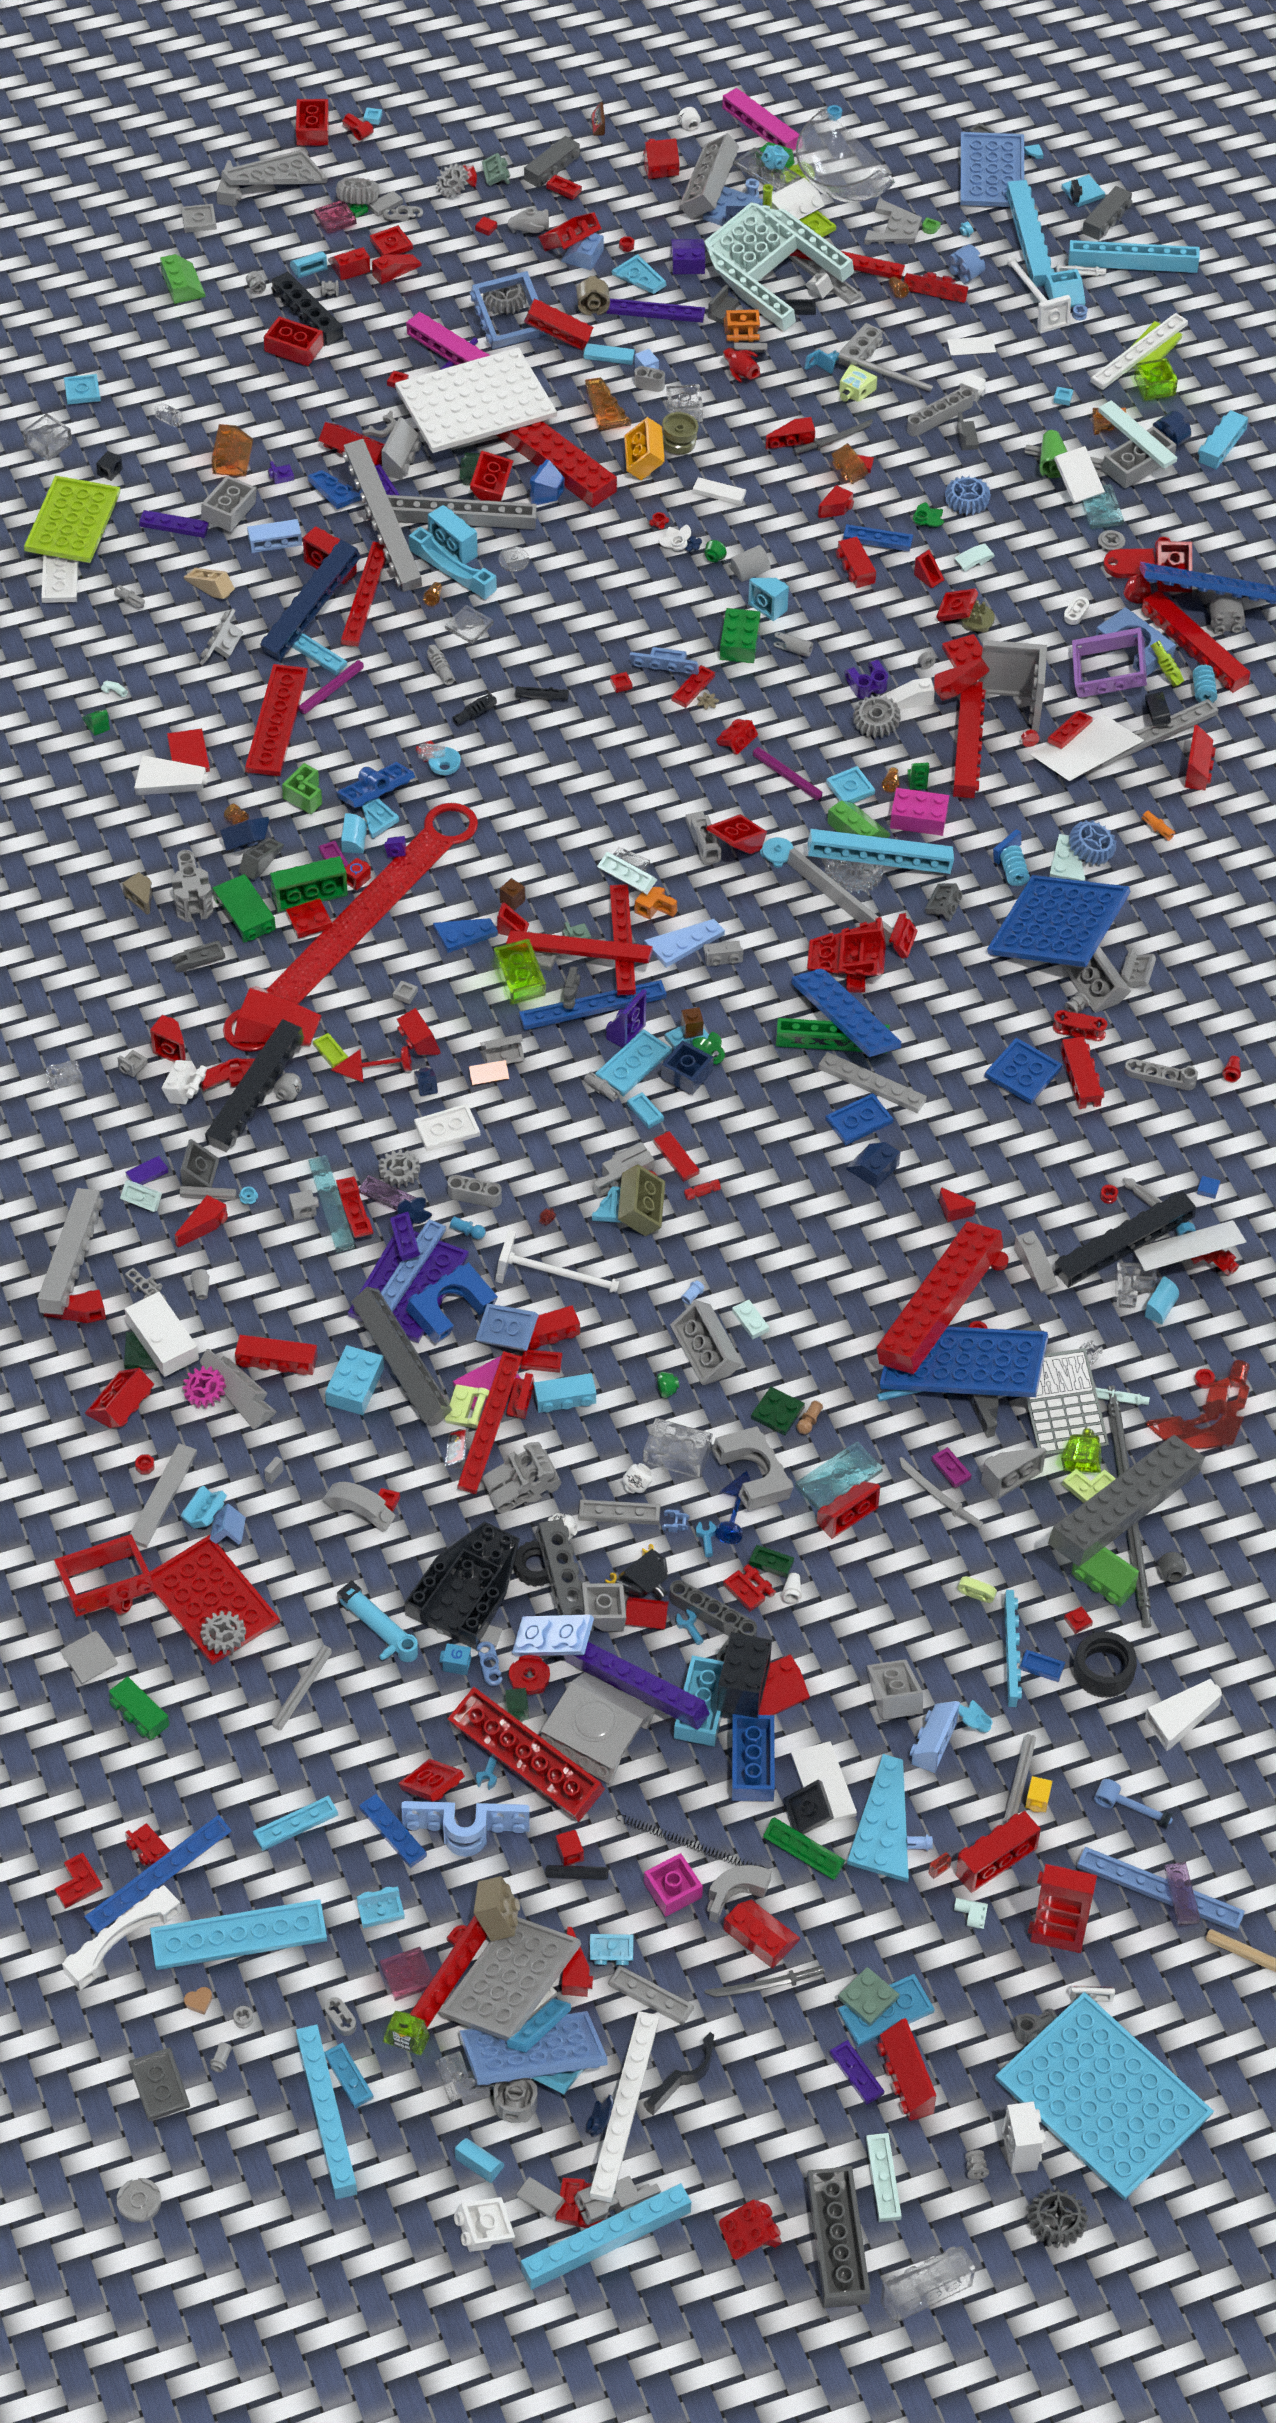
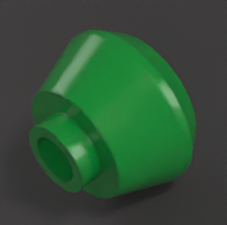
M710 540L706 543L704 554L708 561L718 562L726 557L727 551L722 542Z
M660 1372L657 1375V1385L661 1397L668 1398L676 1393V1389L679 1388L677 1376L674 1377L672 1373Z

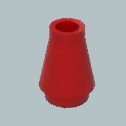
M1231 1056L1222 1072L1226 1081L1236 1082L1241 1077L1240 1058L1238 1056Z

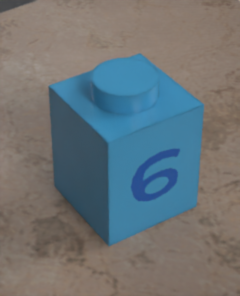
M447 1643L445 1651H441L440 1663H443V1671L461 1675L468 1674L471 1662V1647Z

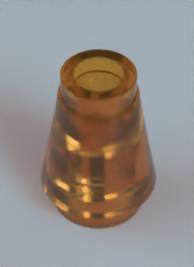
M897 277L890 278L889 284L894 295L899 298L906 297L909 293L908 285Z
M434 582L423 595L424 602L429 606H434L440 601L442 585L439 582Z
M890 768L882 781V786L887 792L892 793L896 791V788H899V770L897 768Z

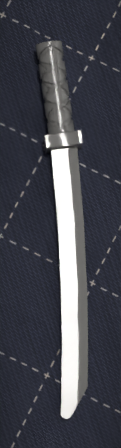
M900 1457L902 1469L930 1494L951 1509L954 1517L960 1515V1517L970 1522L976 1528L980 1529L983 1522L962 1508V1503H955L926 1480L905 1459Z

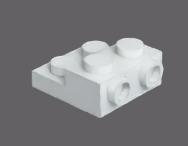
M501 2197L461 2203L454 2214L455 2224L460 2226L463 2232L461 2234V2242L463 2246L468 2247L469 2252L490 2249L493 2244L512 2242L515 2238Z

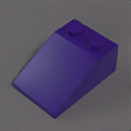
M671 239L673 274H705L704 240Z
M643 989L624 1009L619 1010L613 1021L607 1024V1040L623 1048L646 1026L647 990Z

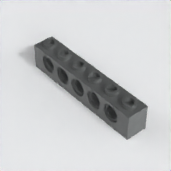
M563 1519L541 1522L536 1529L558 1616L585 1615L582 1593L583 1583L578 1578V1564L574 1563L573 1545L569 1544L568 1527L567 1525L564 1526ZM552 1541H558L560 1545H555ZM557 1559H562L565 1564H560ZM562 1578H567L570 1580V1582L566 1583L562 1580ZM567 1596L573 1597L575 1601H569ZM592 1625V1628H591V1631H590V1635H591L592 1631L594 1630V1626H593V1625Z

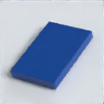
M874 1093L825 1117V1120L845 1146L893 1123L892 1116Z

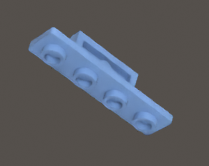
M653 647L650 655L630 653L631 665L636 667L662 669L686 674L699 673L697 661L686 660V651Z

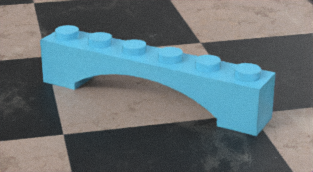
M419 527L409 535V549L411 552L483 599H487L497 591L496 575L485 568L478 570L461 563L446 552L433 538V534L424 528Z

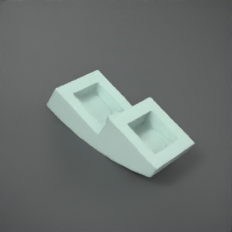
M981 544L955 557V560L966 572L978 563L982 566L992 559L994 554L986 544Z

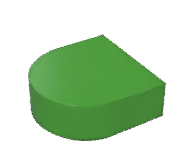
M927 217L922 223V231L926 234H935L941 227V222Z

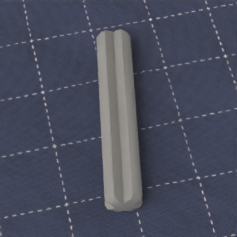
M180 1187V1197L205 1198L209 1195L215 1199L235 1200L237 1194L236 1189Z

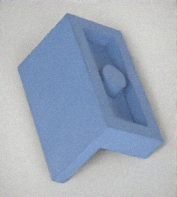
M230 1504L225 1505L214 1515L210 1540L217 1544L224 1537L228 1536L238 1545L241 1544L246 1517Z

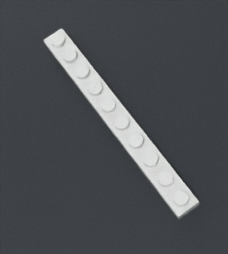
M638 2011L590 2191V2198L612 2203L655 2039L659 2015Z

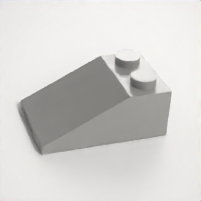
M1043 1447L1002 1452L994 1457H988L984 1462L981 1485L995 1501L1043 1472L1046 1449Z
M906 1659L867 1665L871 1687L882 1719H894L896 1717L914 1716L923 1713V1692Z

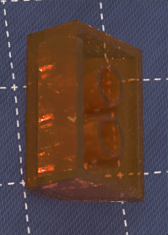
M219 424L211 459L213 474L245 477L247 475L253 438L236 425Z

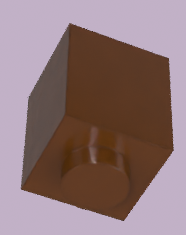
M513 878L509 879L499 888L501 904L506 903L515 911L525 902V886Z
M700 1007L681 1010V1026L685 1038L703 1035L704 1021Z

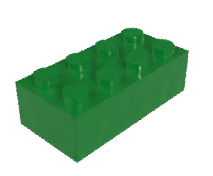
M340 856L270 873L272 898L277 912L286 911V909L319 898L323 902L348 896L347 874Z

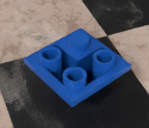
M548 459L539 466L537 473L530 479L531 504L540 505L557 501L565 490V478Z

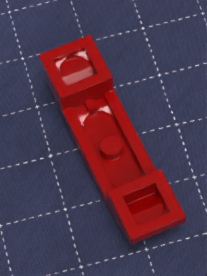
M355 1176L336 1180L344 1213L354 1238L373 1234Z

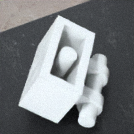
M176 1060L162 1086V1090L169 1103L186 1104L189 1098L192 1099L199 1090L200 1082L206 1077L205 1072L207 1068L200 1066L199 1070H197L192 1061Z

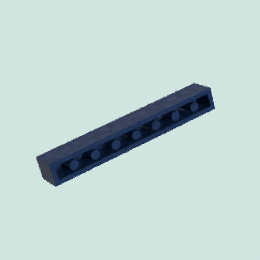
M342 539L338 544L334 545L332 552L328 557L324 558L318 570L314 571L308 583L303 585L301 592L293 598L291 605L283 611L277 623L273 624L270 632L261 640L260 646L265 654L281 662L361 558L358 548Z

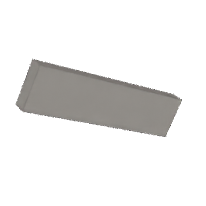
M580 1500L579 1520L659 1525L660 1504Z
M620 1965L608 1982L610 1987L681 2025L685 2024L694 2009L693 2004Z

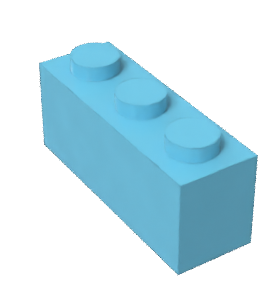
M592 1373L534 1382V1397L538 1413L596 1404V1389Z

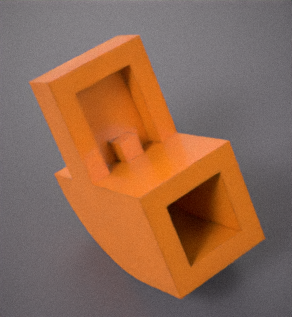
M652 887L647 895L641 892L635 900V913L650 920L657 910L672 917L677 913V900L666 896L665 889L661 887Z

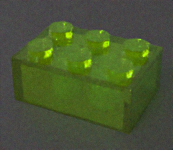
M529 939L494 948V962L510 1005L546 995V983Z

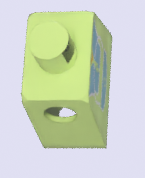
M851 364L840 380V398L843 401H848L851 398L860 402L876 390L877 376Z

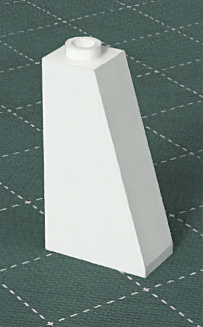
M142 755L134 787L135 794L149 795L202 791L203 786L207 785L209 775L206 774L205 767Z
M1209 1679L1147 1708L1145 1720L1166 1751L1170 1750L1219 1706L1222 1696L1221 1689Z

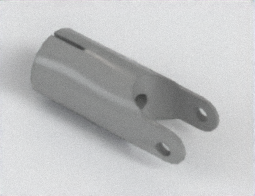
M781 632L775 633V637L785 642H774L773 645L775 647L805 657L811 655L813 642Z

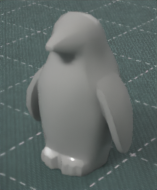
M527 208L508 220V227L513 234L516 230L530 233H539L544 229L549 230L548 209L537 211L534 208Z

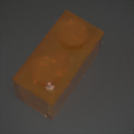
M848 443L831 454L834 460L832 461L833 466L836 470H841L840 474L845 481L849 480L851 484H854L869 474L864 462Z

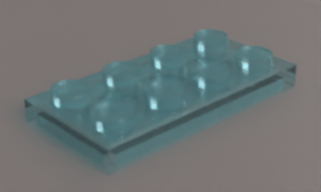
M857 1441L798 1480L795 1487L819 1511L821 1507L831 1504L839 1495L843 1496L849 1492L850 1488L854 1485H859L863 1481L868 1482L882 1473L883 1467Z

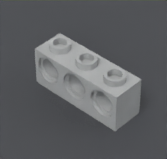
M865 323L840 352L851 356H859V359L866 361L869 356L873 355L877 347L882 345L883 330ZM839 358L840 364L846 367L851 365L850 362Z

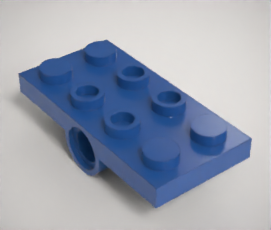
M398 762L379 771L371 767H363L358 774L359 781L337 791V796L354 808L361 807L364 803L377 799L380 795L391 792L400 785L409 783L410 780L415 778L412 770Z

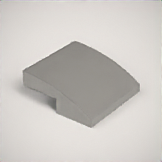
M97 1631L60 1650L81 1685L118 1664L109 1647Z

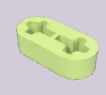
M962 1577L957 1586L962 1594L986 1603L993 1602L997 1594V1590L993 1586L970 1577Z

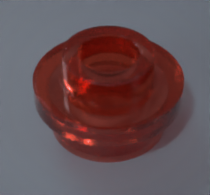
M553 1208L544 1209L539 1215L541 1218L539 1222L541 1224L544 1223L546 1226L549 1225L557 1216L554 1212L555 1210Z

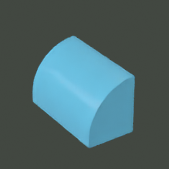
M319 251L291 261L290 268L297 278H301L327 269V256L323 251Z
M345 813L341 838L342 852L364 853L367 823L358 815Z
M1163 1276L1148 1301L1145 1312L1146 1318L1161 1325L1179 1297L1177 1286L1167 1277Z
M468 2138L462 2140L455 2148V2159L490 2183L494 2181L504 2168L503 2162Z

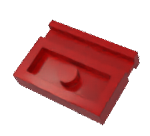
M906 913L899 914L889 939L890 943L893 942V947L901 959L908 958L918 932L911 920L906 918Z

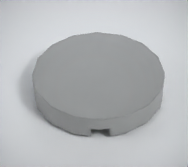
M145 2178L127 2181L117 2194V2207L120 2214L126 2220L134 2223H142L152 2219L161 2207V2194L158 2186Z

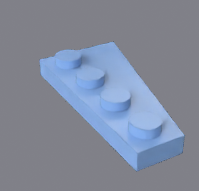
M715 919L646 939L644 940V945L653 946L652 954L667 968L699 950L704 944H709L724 936L725 930Z

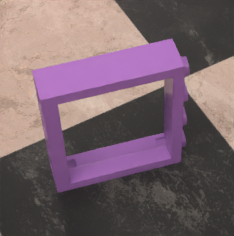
M1141 627L1072 640L1074 682L1078 698L1147 685L1145 646ZM1138 645L1140 672L1083 682L1081 656Z

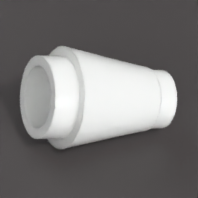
M790 1573L782 1591L784 1601L789 1604L798 1603L802 1598L800 1575L797 1573Z

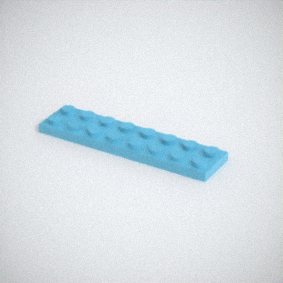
M320 1899L150 1928L156 1970L327 1941Z

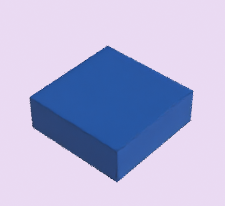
M1202 1176L1197 1194L1215 1199L1221 1181Z

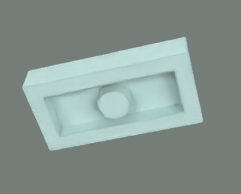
M126 1180L120 1199L155 1212L158 1209L162 1193Z
M750 1300L732 1307L733 1314L752 1340L769 1332L768 1324Z

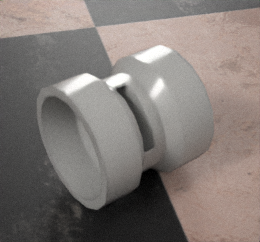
M258 271L248 273L246 282L252 293L260 294L264 292L266 284Z

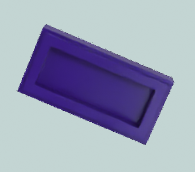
M158 1155L125 1173L130 1181L144 1185L169 1171Z

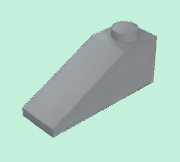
M227 160L224 170L233 168L230 160ZM221 177L216 191L217 204L237 206L238 200H241L242 197L239 185H229Z
M1034 1231L1016 1236L1014 1251L1039 1292L1043 1293L1058 1287L1043 1246Z

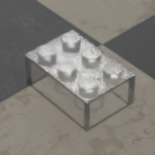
M655 1418L643 1449V1462L700 1478L712 1448L713 1434Z

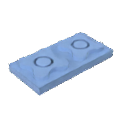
M592 1615L522 1616L512 1653L515 1656L584 1655L594 1617Z

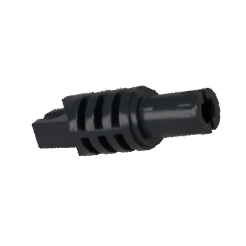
M492 694L478 698L473 703L465 706L462 712L452 717L454 724L460 726L467 720L476 719V717L486 713L496 705L497 699Z

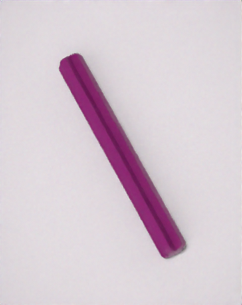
M360 660L355 661L299 705V711L302 714L309 712L364 668V663Z
M760 747L753 750V756L815 800H819L822 797L823 792L769 753Z

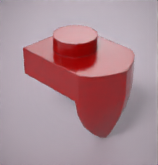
M462 165L468 171L469 179L466 181L469 185L475 187L477 173L474 166L466 167V165Z

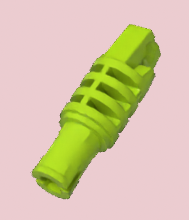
M1160 640L1150 645L1158 658L1157 663L1173 687L1184 682L1179 667H1177L1171 654L1165 651Z

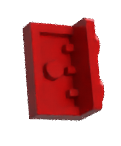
M736 719L726 730L721 732L716 742L720 746H731L733 753L738 755L758 736L752 720Z

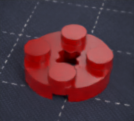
M521 1656L509 1668L510 1684L517 1693L525 1695L541 1694L549 1684L550 1668L539 1656ZM530 1671L532 1672V1675L535 1676L532 1678H527L524 1675H527Z

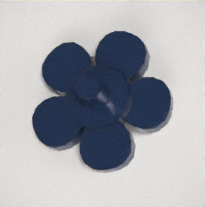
M690 536L685 550L687 552L698 550L700 544H702V539Z

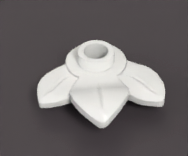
M688 525L683 526L680 531L668 527L666 537L658 539L661 546L672 548L675 551L683 550L691 536V529Z

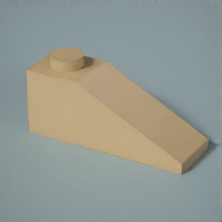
M194 568L184 576L187 582L211 597L225 599L235 590L225 571Z

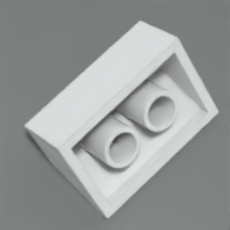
M805 178L772 194V209H785L798 220L824 206L819 191Z

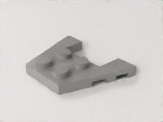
M878 199L875 213L888 215L890 218L885 233L868 230L864 244L870 245L871 242L885 244V242L894 241V244L915 243L922 223V217L882 199Z

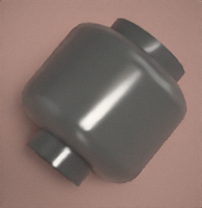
M1166 1553L1158 1561V1567L1164 1580L1178 1582L1186 1575V1564L1179 1553Z

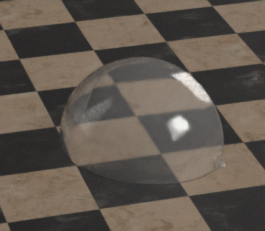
M819 109L818 113L802 129L796 144L797 162L807 180L824 195L842 202H863L880 196L895 183L892 176L876 158L826 109Z

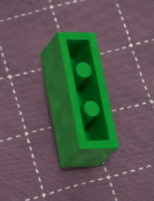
M128 1676L109 1690L110 1705L115 1710L119 1709L123 1713L124 1719L129 1724L132 1722L142 1737L146 1736L151 1741L170 1726L168 1715Z

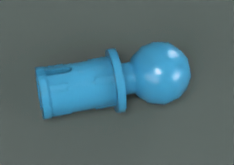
M455 1216L450 1222L451 1229L458 1230L464 1233L465 1236L471 1233V1236L476 1240L485 1237L486 1231L482 1225L473 1226L472 1221L467 1222Z

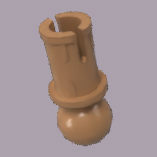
M812 1401L807 1412L803 1413L802 1420L797 1423L799 1433L809 1434L812 1431V1425L816 1424V1418L823 1409V1405L820 1402Z

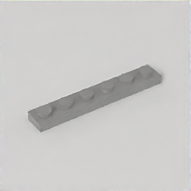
M829 1052L825 1054L818 1065L819 1070L874 1093L917 1114L927 1099V1096Z

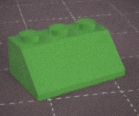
M177 254L160 257L161 273L174 304L206 297L192 262Z
M841 800L828 809L827 823L837 832L888 838L891 833L854 803Z
M1104 1547L1080 1567L1073 1563L1071 1574L1077 1580L1083 1581L1090 1586L1094 1592L1106 1597L1111 1604H1116L1121 1608L1135 1592L1139 1570Z

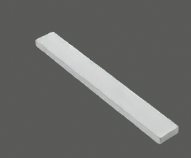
M1177 313L1173 314L1092 376L1090 382L1104 390L1187 326L1188 320Z

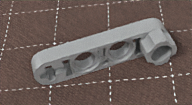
M1137 1059L1128 1060L1124 1069L1128 1077L1184 1090L1194 1089L1198 1077V1071L1193 1066H1187L1181 1070ZM1154 1070L1156 1074L1149 1075L1147 1071ZM1172 1074L1175 1078L1167 1079L1165 1075Z

